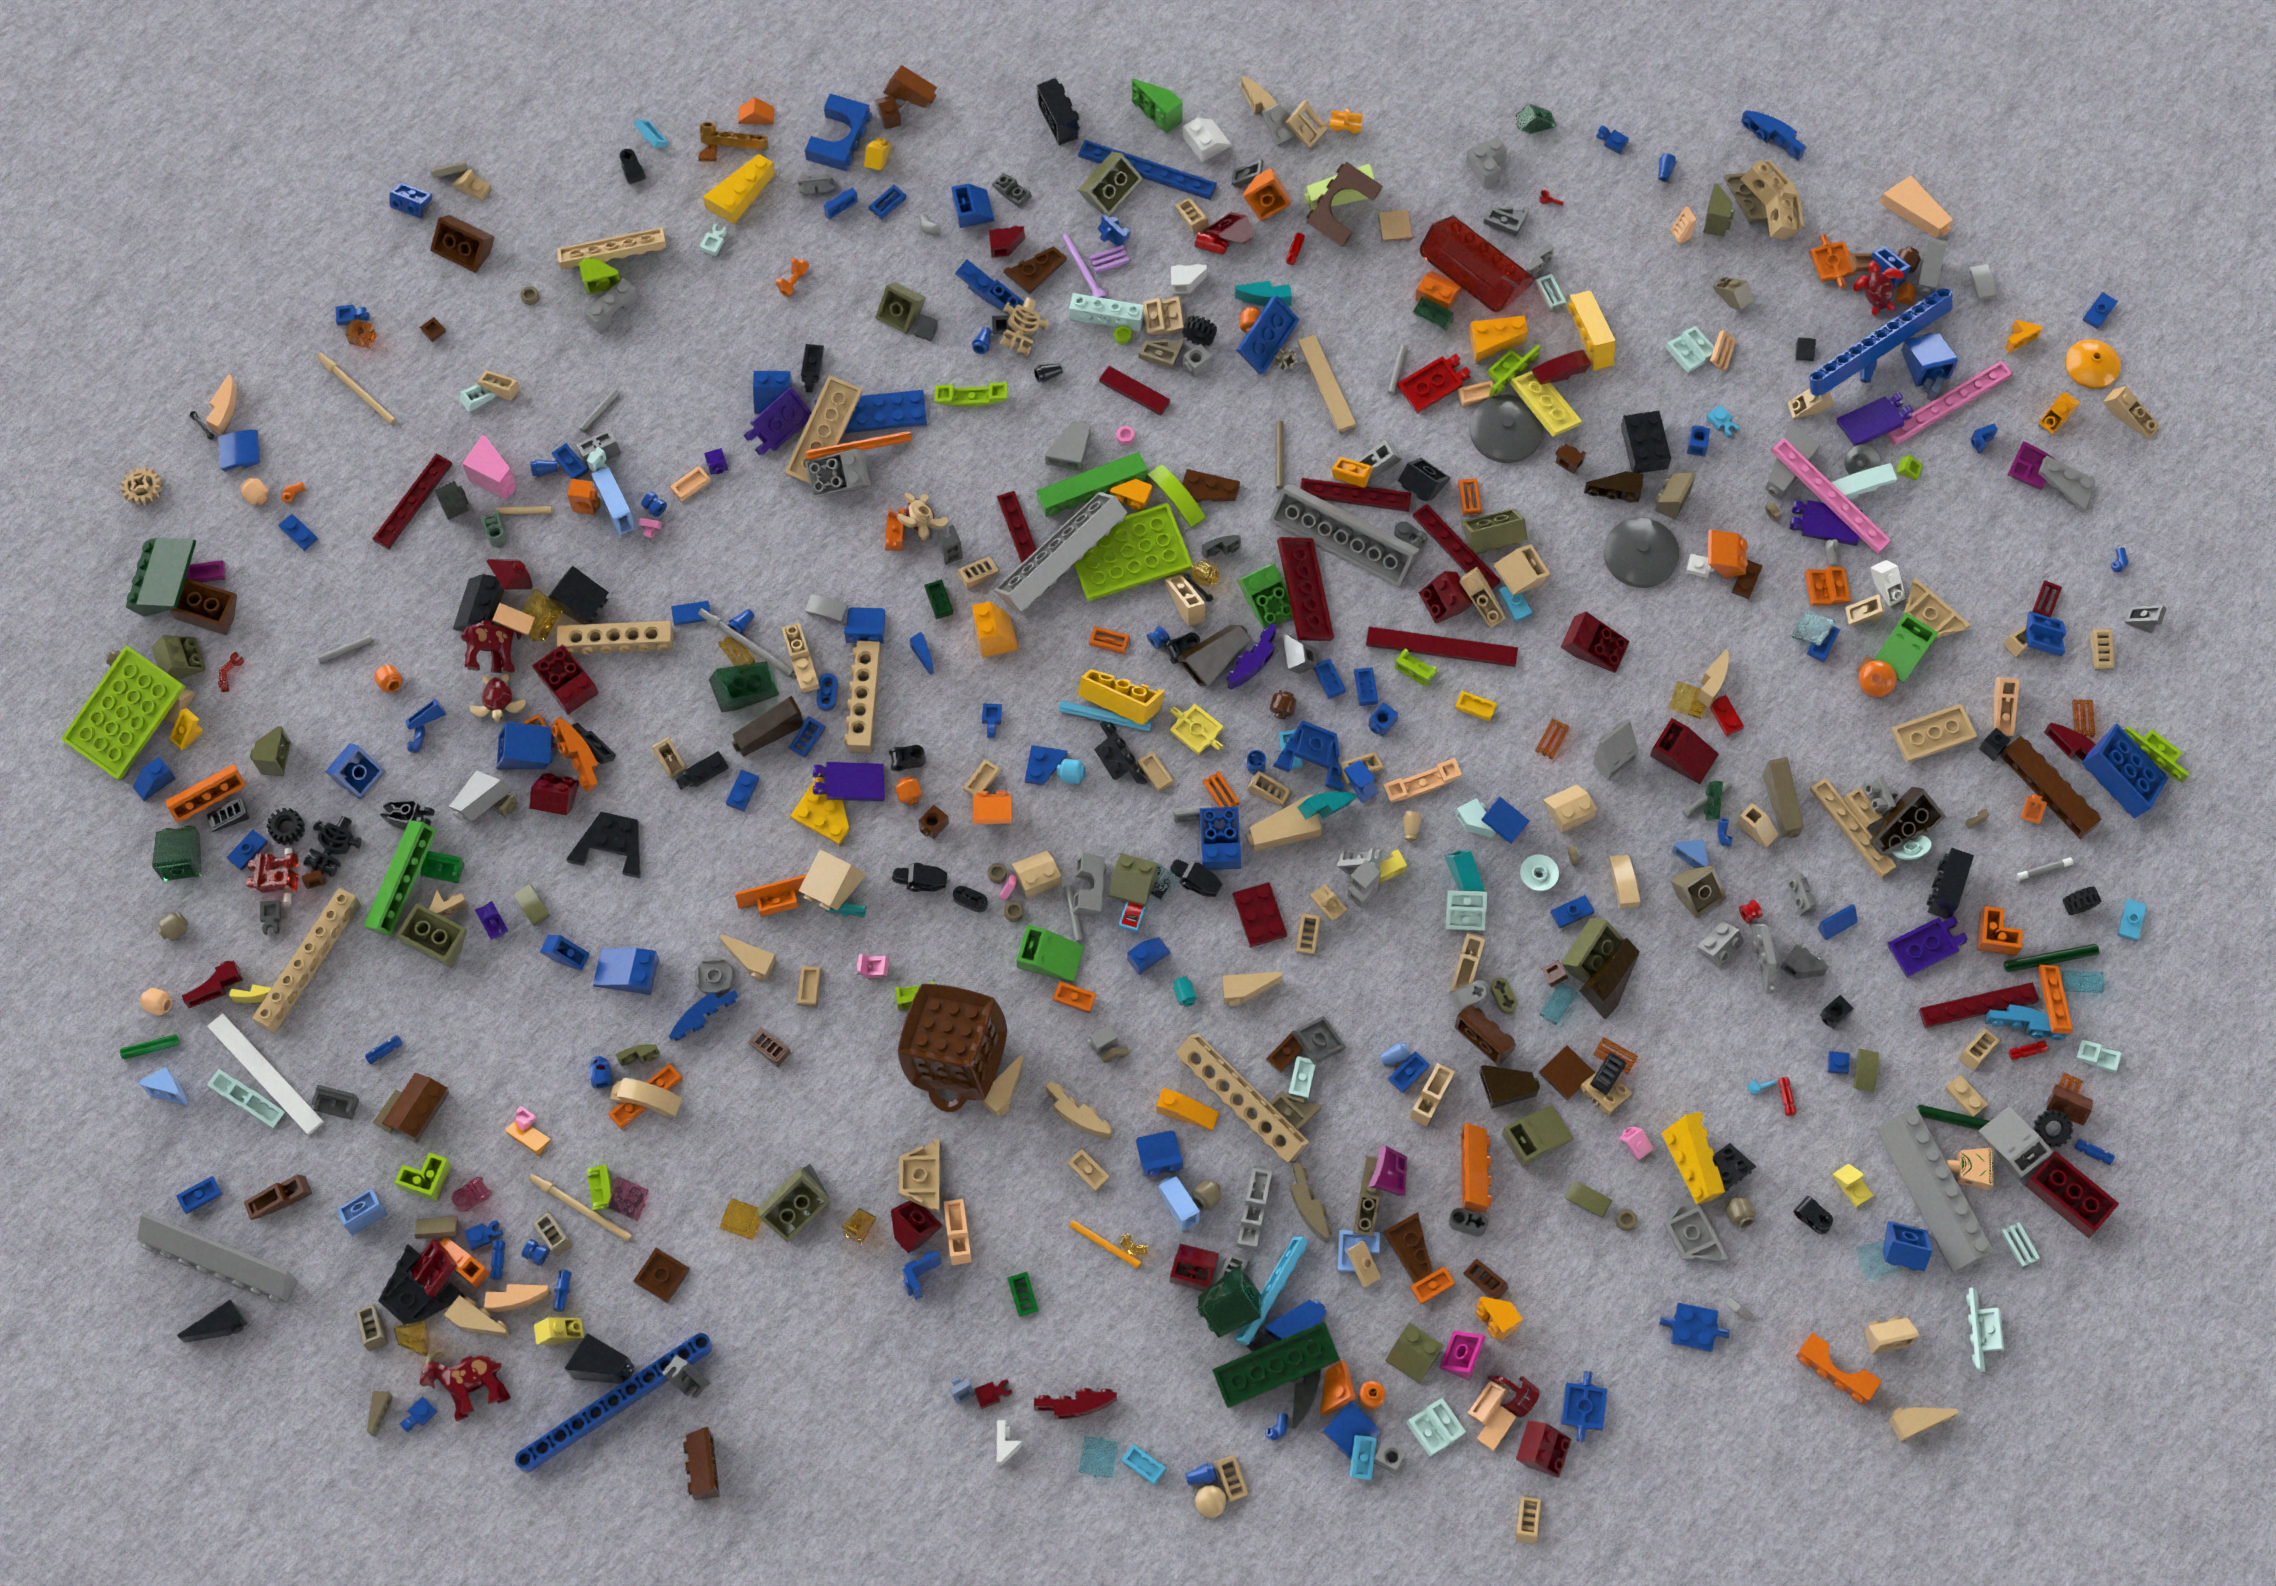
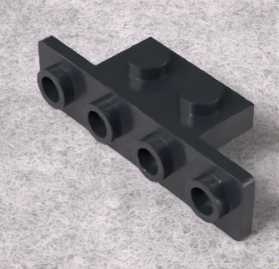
M1100 721L1099 724L1108 738L1094 750L1112 779H1119L1129 770L1136 783L1143 785L1148 783L1145 779L1144 771L1135 763V757L1126 749L1125 741L1116 733L1117 729L1114 724Z

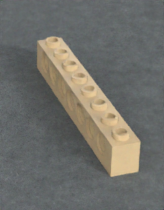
M338 888L253 1015L252 1019L258 1026L275 1034L360 906V902L355 895Z
M1198 1033L1190 1035L1177 1050L1176 1054L1179 1056L1180 1061L1188 1065L1193 1070L1195 1076L1203 1079L1207 1083V1087L1212 1092L1217 1093L1221 1097L1222 1102L1235 1111L1237 1117L1245 1120L1249 1124V1128L1254 1133L1259 1134L1263 1138L1264 1143L1277 1152L1280 1159L1288 1163L1296 1160L1310 1143ZM1197 1054L1201 1056V1062L1198 1061ZM1211 1067L1215 1070V1076L1211 1073ZM1225 1081L1229 1083V1090L1225 1087ZM1239 1094L1243 1097V1103L1239 1100ZM1253 1108L1258 1113L1257 1117L1253 1114ZM1267 1122L1272 1126L1271 1131L1267 1127ZM1281 1136L1286 1139V1144L1282 1143Z

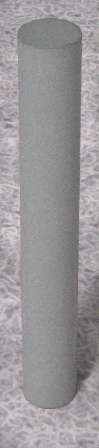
M1400 345L1388 393L1394 395L1407 351L1406 345Z
M613 389L581 424L579 430L584 433L620 393Z
M369 635L317 656L320 663H323L373 642V639Z
M1725 782L1682 811L1685 817L1689 816L1732 788L1731 782Z
M1066 886L1065 893L1076 942H1082L1083 935L1079 916L1072 913L1073 889L1072 886Z

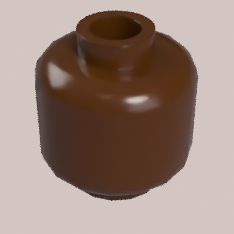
M1912 247L1900 249L1897 256L1911 266L1908 273H1914L1921 261L1919 251Z
M1279 690V693L1273 695L1270 711L1275 713L1274 717L1285 720L1286 717L1294 714L1297 700L1293 697V693Z

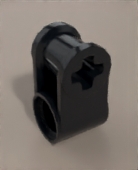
M623 149L619 156L627 183L630 185L646 179L635 152L632 149Z
M1191 632L1164 644L1163 647L1168 651L1172 664L1179 663L1177 657L1194 647L1189 646L1188 643L1195 642L1196 645L1200 643L1198 634Z
M920 745L894 747L888 751L891 756L892 764L890 768L892 771L919 768L926 763V755L923 747ZM915 754H921L919 758H912Z
M1806 1196L1793 1210L1799 1220L1806 1223L1818 1234H1826L1833 1224L1832 1215L1810 1196Z

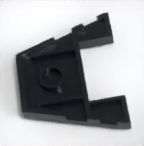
M600 812L567 857V862L585 866L590 848L627 856L622 871L623 875L640 879L638 820Z
M409 1244L405 1246L404 1253L401 1259L398 1260L396 1269L392 1277L389 1278L378 1300L381 1305L408 1329L452 1305L459 1295L463 1298L465 1297L452 1283L436 1298L428 1296L424 1287L419 1282H416L408 1273L421 1256Z

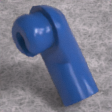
M2123 547L2116 549L2118 559L2111 563L2113 572H2121L2128 565L2126 551Z
M423 725L416 727L414 742L407 743V750L409 752L414 751L416 753L420 750L425 735V727Z
M1722 817L1719 819L1717 829L1719 843L1722 846L1726 845L1729 847L1733 839L1731 836H1726L1729 820Z
M1278 1413L1277 1425L1268 1428L1265 1432L1269 1440H1278L1286 1434L1288 1414Z

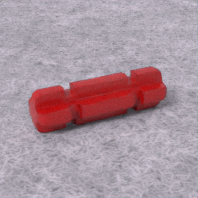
M1297 232L1295 234L1289 254L1286 257L1287 264H1295L1305 239L1303 233Z
M2043 1040L2020 1046V1048H2012L2009 1051V1056L2011 1060H2016L2019 1057L2032 1056L2038 1052L2043 1053L2048 1050V1045Z
M1788 1077L1779 1078L1778 1084L1779 1088H1781L1780 1093L1783 1106H1785V1115L1793 1116L1797 1111L1795 1105H1793L1795 1102L1792 1089L1789 1087L1791 1085Z

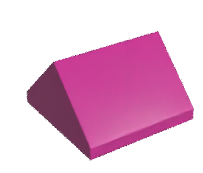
M1453 1331L1439 1368L1469 1380L1486 1336Z

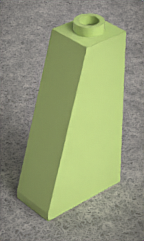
M1370 164L1357 168L1374 180ZM1337 175L1307 186L1304 201L1306 205H1309L1310 211L1311 209L1315 210L1318 205L1316 203L1321 194L1325 195L1328 190L1326 186L1331 179L1335 180ZM1345 189L1334 196L1331 206L1369 198L1356 190Z

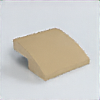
M1179 296L1166 300H1161L1159 297L1143 302L1148 335L1182 332L1185 324Z

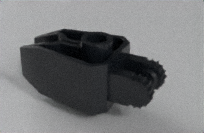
M415 799L398 800L383 805L384 809L389 813H383L380 816L394 827L406 829L409 820L424 822L430 826L432 821L423 817L424 815L434 816L435 810L430 807L420 806Z
M1176 859L1170 866L1171 873L1181 878L1179 883L1183 888L1192 890L1202 896L1216 897L1222 886L1218 877L1204 868L1199 862L1191 861L1190 864Z
M912 863L909 864V868H896L893 871L892 880L895 883L907 885L906 889L912 892H935L946 888L947 872L939 867Z

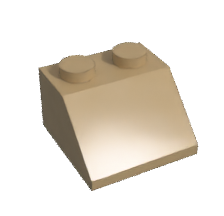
M1578 785L1543 800L1560 833L1595 818L1597 808L1590 795Z
M1047 850L1011 864L1026 899L1062 885L1061 874L1054 859Z
M1900 1316L1888 1319L1889 1322L1881 1323V1321L1871 1322L1864 1331L1871 1354L1911 1346L1919 1337V1333L1908 1317L1901 1319Z

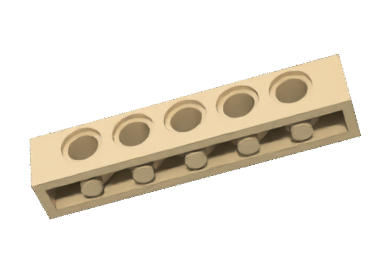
M671 621L557 626V648L563 644L571 655L576 653L590 655L597 652L609 654L611 652L666 651L673 649V627ZM634 636L638 637L635 640H630ZM651 636H657L655 639H649ZM619 637L618 640L611 641L613 638ZM600 638L599 641L593 642L594 639ZM581 639L580 642L574 643L575 640Z
M857 641V647H853L855 664L851 665V676H854L853 682H850L849 685L852 699H848L850 716L846 717V728H849L848 734H845L844 745L848 746L849 752L872 753L881 656L880 642ZM864 660L870 661L868 664H862ZM863 677L868 678L866 681H860ZM862 694L867 695L863 699L858 698ZM859 712H865L862 716L856 715ZM858 729L864 730L862 733H855Z

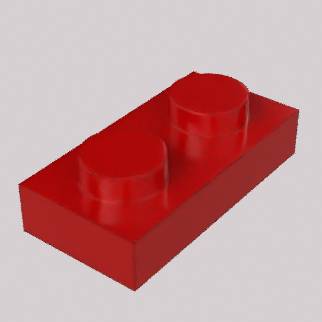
M1724 695L1715 699L1710 709L1724 734L1728 736L1742 730L1744 725L1728 697Z

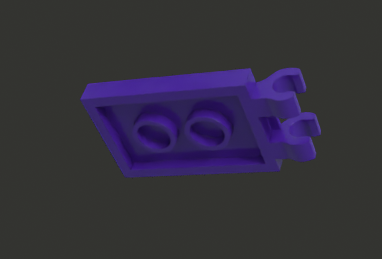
M790 387L750 422L753 428L743 436L747 441H752L758 436L763 442L755 449L758 455H764L770 448L772 451H776L808 422L812 412L793 388Z
M1898 392L1889 400L1885 396L1838 417L1837 424L1851 443L1857 446L1903 427L1904 421L1912 418L1910 412H1913V409L1910 405H1906L1899 411L1897 407L1903 405L1901 401L1903 396Z
M1795 500L1792 513L1803 515L1802 519L1792 517L1789 529L1801 530L1802 536L1827 541L1836 539L1838 543L1858 545L1859 536L1825 503L1807 500V503L1804 504L1802 501Z
M826 762V767L816 764L814 769H812V777H824V783L814 782V795H827V800L884 801L885 799L884 764Z
M1955 916L1943 922L1938 917L1887 943L1888 948L1907 978L1958 953V946L1967 943L1968 937L1965 932L1953 938L1949 931L1957 926L1958 921Z

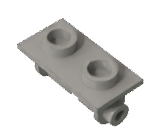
M829 174L819 175V178L803 176L801 180H797L798 184H802V186L798 187L799 194H815V187H818L819 193L835 190L834 183H830V181H834L833 176H829Z
M1796 872L1786 880L1799 915H1802L1807 910L1813 912L1816 910L1817 904L1812 893L1806 894V892L1810 891L1807 878L1803 874Z

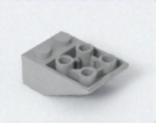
M855 448L805 462L813 498L871 486L864 451Z
M1629 719L1624 723H1618L1614 727L1613 732L1610 734L1606 733L1599 739L1593 765L1607 780L1611 779L1637 758L1639 750Z
M2010 1106L1978 1130L2016 1178L2023 1177L2053 1153L2044 1140Z

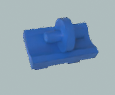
M1106 214L1101 217V224L1098 226L1099 232L1102 233L1100 239L1103 242L1109 240L1117 247L1124 246L1131 231L1127 227L1121 229L1118 226L1119 220L1115 216L1109 218Z

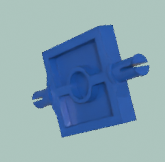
M1677 1303L1676 1314L1673 1319L1660 1317L1659 1325L1671 1327V1344L1712 1352L1714 1340L1717 1336L1728 1339L1730 1335V1330L1718 1328V1310Z
M1584 1371L1583 1383L1574 1384L1566 1382L1561 1425L1573 1426L1578 1429L1576 1439L1578 1442L1580 1438L1581 1442H1585L1586 1430L1602 1431L1604 1425L1607 1389L1591 1384V1371L1589 1373Z

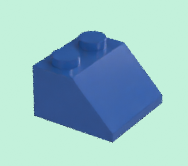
M754 371L753 399L755 414L762 413L788 388L792 387L790 371Z
M349 743L325 773L338 785L358 799H361L385 770L359 745Z
M1888 1221L1883 1248L1885 1262L1893 1266L1900 1265L1908 1267L1913 1271L1920 1270L1925 1272L1932 1254L1928 1231Z

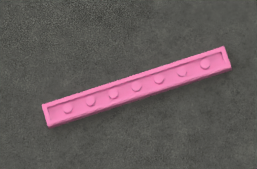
M2001 360L1913 412L1912 418L1905 420L1903 427L1886 435L1896 446L2009 379L2013 373Z
M1785 438L1772 448L1771 452L1877 554L1891 542L1868 517Z

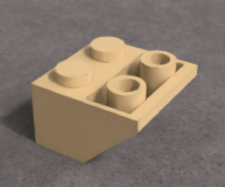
M1531 544L1516 549L1494 564V567L1512 595L1539 587L1550 576L1548 569Z

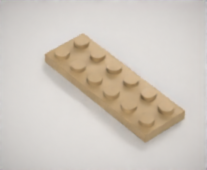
M663 227L557 248L560 269L568 270L578 266V262L585 258H597L602 262H607L613 258L622 259L632 254L642 255L647 251H661L667 247Z
M831 375L828 376L785 470V475L810 484L805 464L808 461L805 452L840 443L861 397L863 388Z

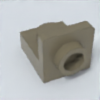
M507 794L491 808L506 818L508 814H512L515 811L518 803L513 795L509 796Z

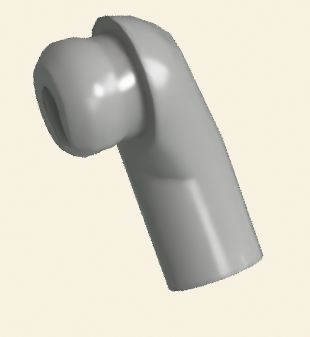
M927 214L919 216L923 232L931 235H938L941 232L939 225L929 222Z
M1836 539L1826 542V556L1829 565L1838 563L1835 549L1839 547V543Z

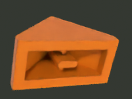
M754 97L739 107L738 123L774 124V107Z

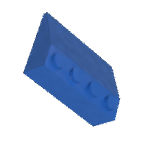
M2117 723L2089 751L2082 762L2086 770L2098 780L2100 785L2105 787L2111 796L2134 819L2152 808L2168 780L2165 773Z

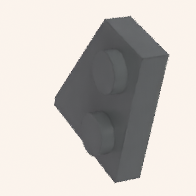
M1490 207L1483 224L1517 236L1530 208L1524 207L1523 210H1513V207Z

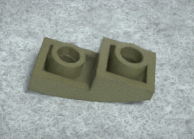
M530 883L514 893L518 903L533 926H536L550 916L544 903L540 900Z
M647 1044L625 1049L615 1055L622 1067L634 1063L638 1057L642 1063L646 1061L651 1062L657 1058L660 1052L656 1044Z
M1858 1049L1855 1063L1857 1070L1853 1084L1854 1089L1874 1093L1878 1072V1052Z
M1573 1180L1564 1197L1566 1200L1583 1207L1586 1211L1601 1218L1604 1217L1612 1202L1610 1198Z

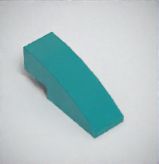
M1271 281L1235 286V298L1247 303L1266 306L1272 296L1277 295L1287 306L1292 304L1290 284L1272 287Z
M1325 792L1307 798L1297 808L1305 820L1317 813L1324 819L1348 806L1358 796L1349 792Z

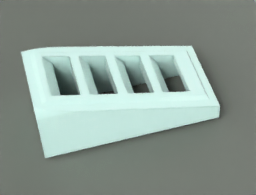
M475 385L460 391L459 400L467 412H470L498 395L489 392L480 385Z

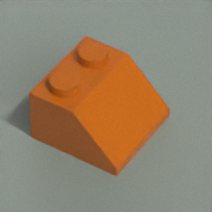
M1272 168L1257 175L1243 193V197L1260 221L1291 205L1289 192Z
M1430 271L1420 282L1416 290L1415 300L1448 315L1462 291L1463 285Z
M1709 530L1708 565L1726 579L1745 575L1748 565L1746 558L1747 541L1738 533Z
M979 791L973 795V825L1012 823V793L996 791V794H988L987 791Z

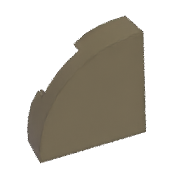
M1987 809L1979 811L1977 813L1978 816L1969 818L1965 824L1968 829L1987 820L1990 815Z
M1127 1047L1112 1048L1101 1055V1058L1105 1063L1112 1062L1114 1057H1126L1129 1051Z

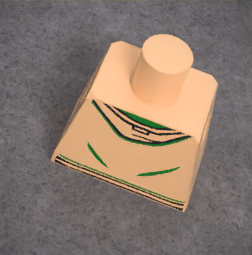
M1993 1148L1962 1150L1957 1154L1956 1160H1946L1951 1172L1956 1173L1958 1184L1983 1190H1990L1993 1186Z

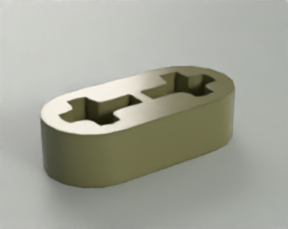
M1501 977L1494 979L1491 984V993L1500 1011L1504 1014H1512L1516 1010L1517 1000L1509 983ZM1498 983L1500 986L1504 985V994L1501 993L1500 989H1495ZM1504 998H1506L1508 1003H1512L1511 1008L1503 1006L1505 1004Z

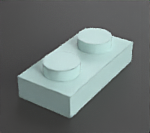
M1297 1056L1289 1089L1290 1096L1308 1100L1315 1065L1310 1059Z

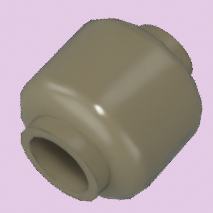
M170 912L159 920L158 925L160 929L157 931L163 939L168 938L174 941L186 933L188 922L180 912Z
M1203 1180L1192 1191V1200L1198 1209L1210 1210L1221 1200V1188L1214 1181Z
M1735 1197L1729 1201V1205L1726 1208V1214L1734 1226L1746 1228L1753 1224L1756 1212L1748 1199Z

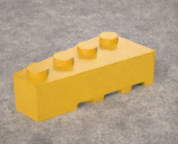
M760 154L756 155L703 196L705 208L728 222L735 224L775 175L773 162Z
M1591 290L1570 295V303L1567 304L1568 311L1573 316L1587 356L1592 363L1593 371L1614 366L1615 338Z
M1090 669L1081 677L1078 696L1104 709L1115 712L1119 716L1126 717L1137 724L1144 725L1161 709L1165 690H1150L1148 685L1142 684L1140 687L1130 684L1131 680H1116L1113 675Z
M1702 1112L1684 1115L1661 1133L1696 1205L1713 1201L1725 1192L1718 1166H1715L1713 1162V1149H1709L1706 1138L1709 1136L1707 1129L1703 1128Z

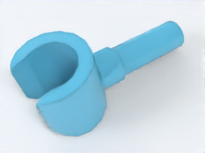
M1753 1080L1747 1088L1751 1094L1755 1095L1764 1088L1776 1085V1082L1773 1080L1759 1085L1756 1080Z

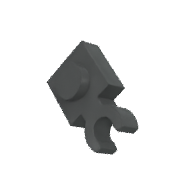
M280 900L260 902V921L262 923L265 922L262 926V931L265 935L268 934L270 927H273L275 934L279 932L276 921H281Z

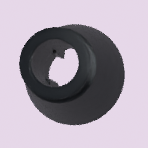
M1060 363L1038 365L1037 368H1034V375L1038 382L1042 381L1044 383L1062 374Z

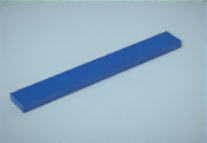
M1084 140L1078 153V157L1101 164L1111 152L1122 153L1142 178L1211 200L1217 186L1216 182L1088 140Z

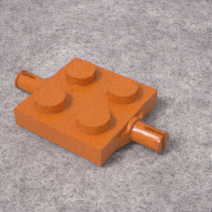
M1822 234L1819 236L1822 245L1810 249L1809 252L1820 282L1836 280L1839 289H1844L1847 286L1844 277L1852 276L1856 273L1852 271L1847 258L1849 251L1845 241L1830 243L1827 235Z

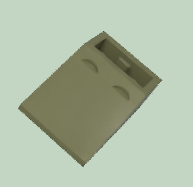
M1553 1105L1518 1119L1504 1127L1502 1132L1503 1138L1522 1168L1574 1139Z

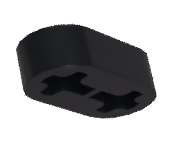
M958 886L953 890V899L958 905L978 913L987 909L988 900L984 894L966 886ZM965 892L966 897L959 899L958 894ZM982 899L983 905L976 906L975 901Z

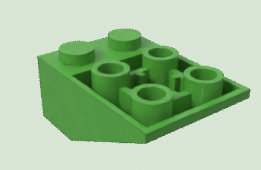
M1132 79L1133 104L1141 108L1145 116L1151 118L1160 130L1162 129L1167 134L1182 123L1183 102L1171 90Z
M1275 563L1268 564L1237 579L1245 599L1263 629H1267L1270 623L1277 625L1293 617L1288 591Z
M1905 613L1874 660H1881L1890 664L1896 674L1899 675L1897 680L1904 684L1935 641L1938 632L1910 614Z
M1027 925L1016 960L1017 968L1074 983L1084 946L1049 930Z

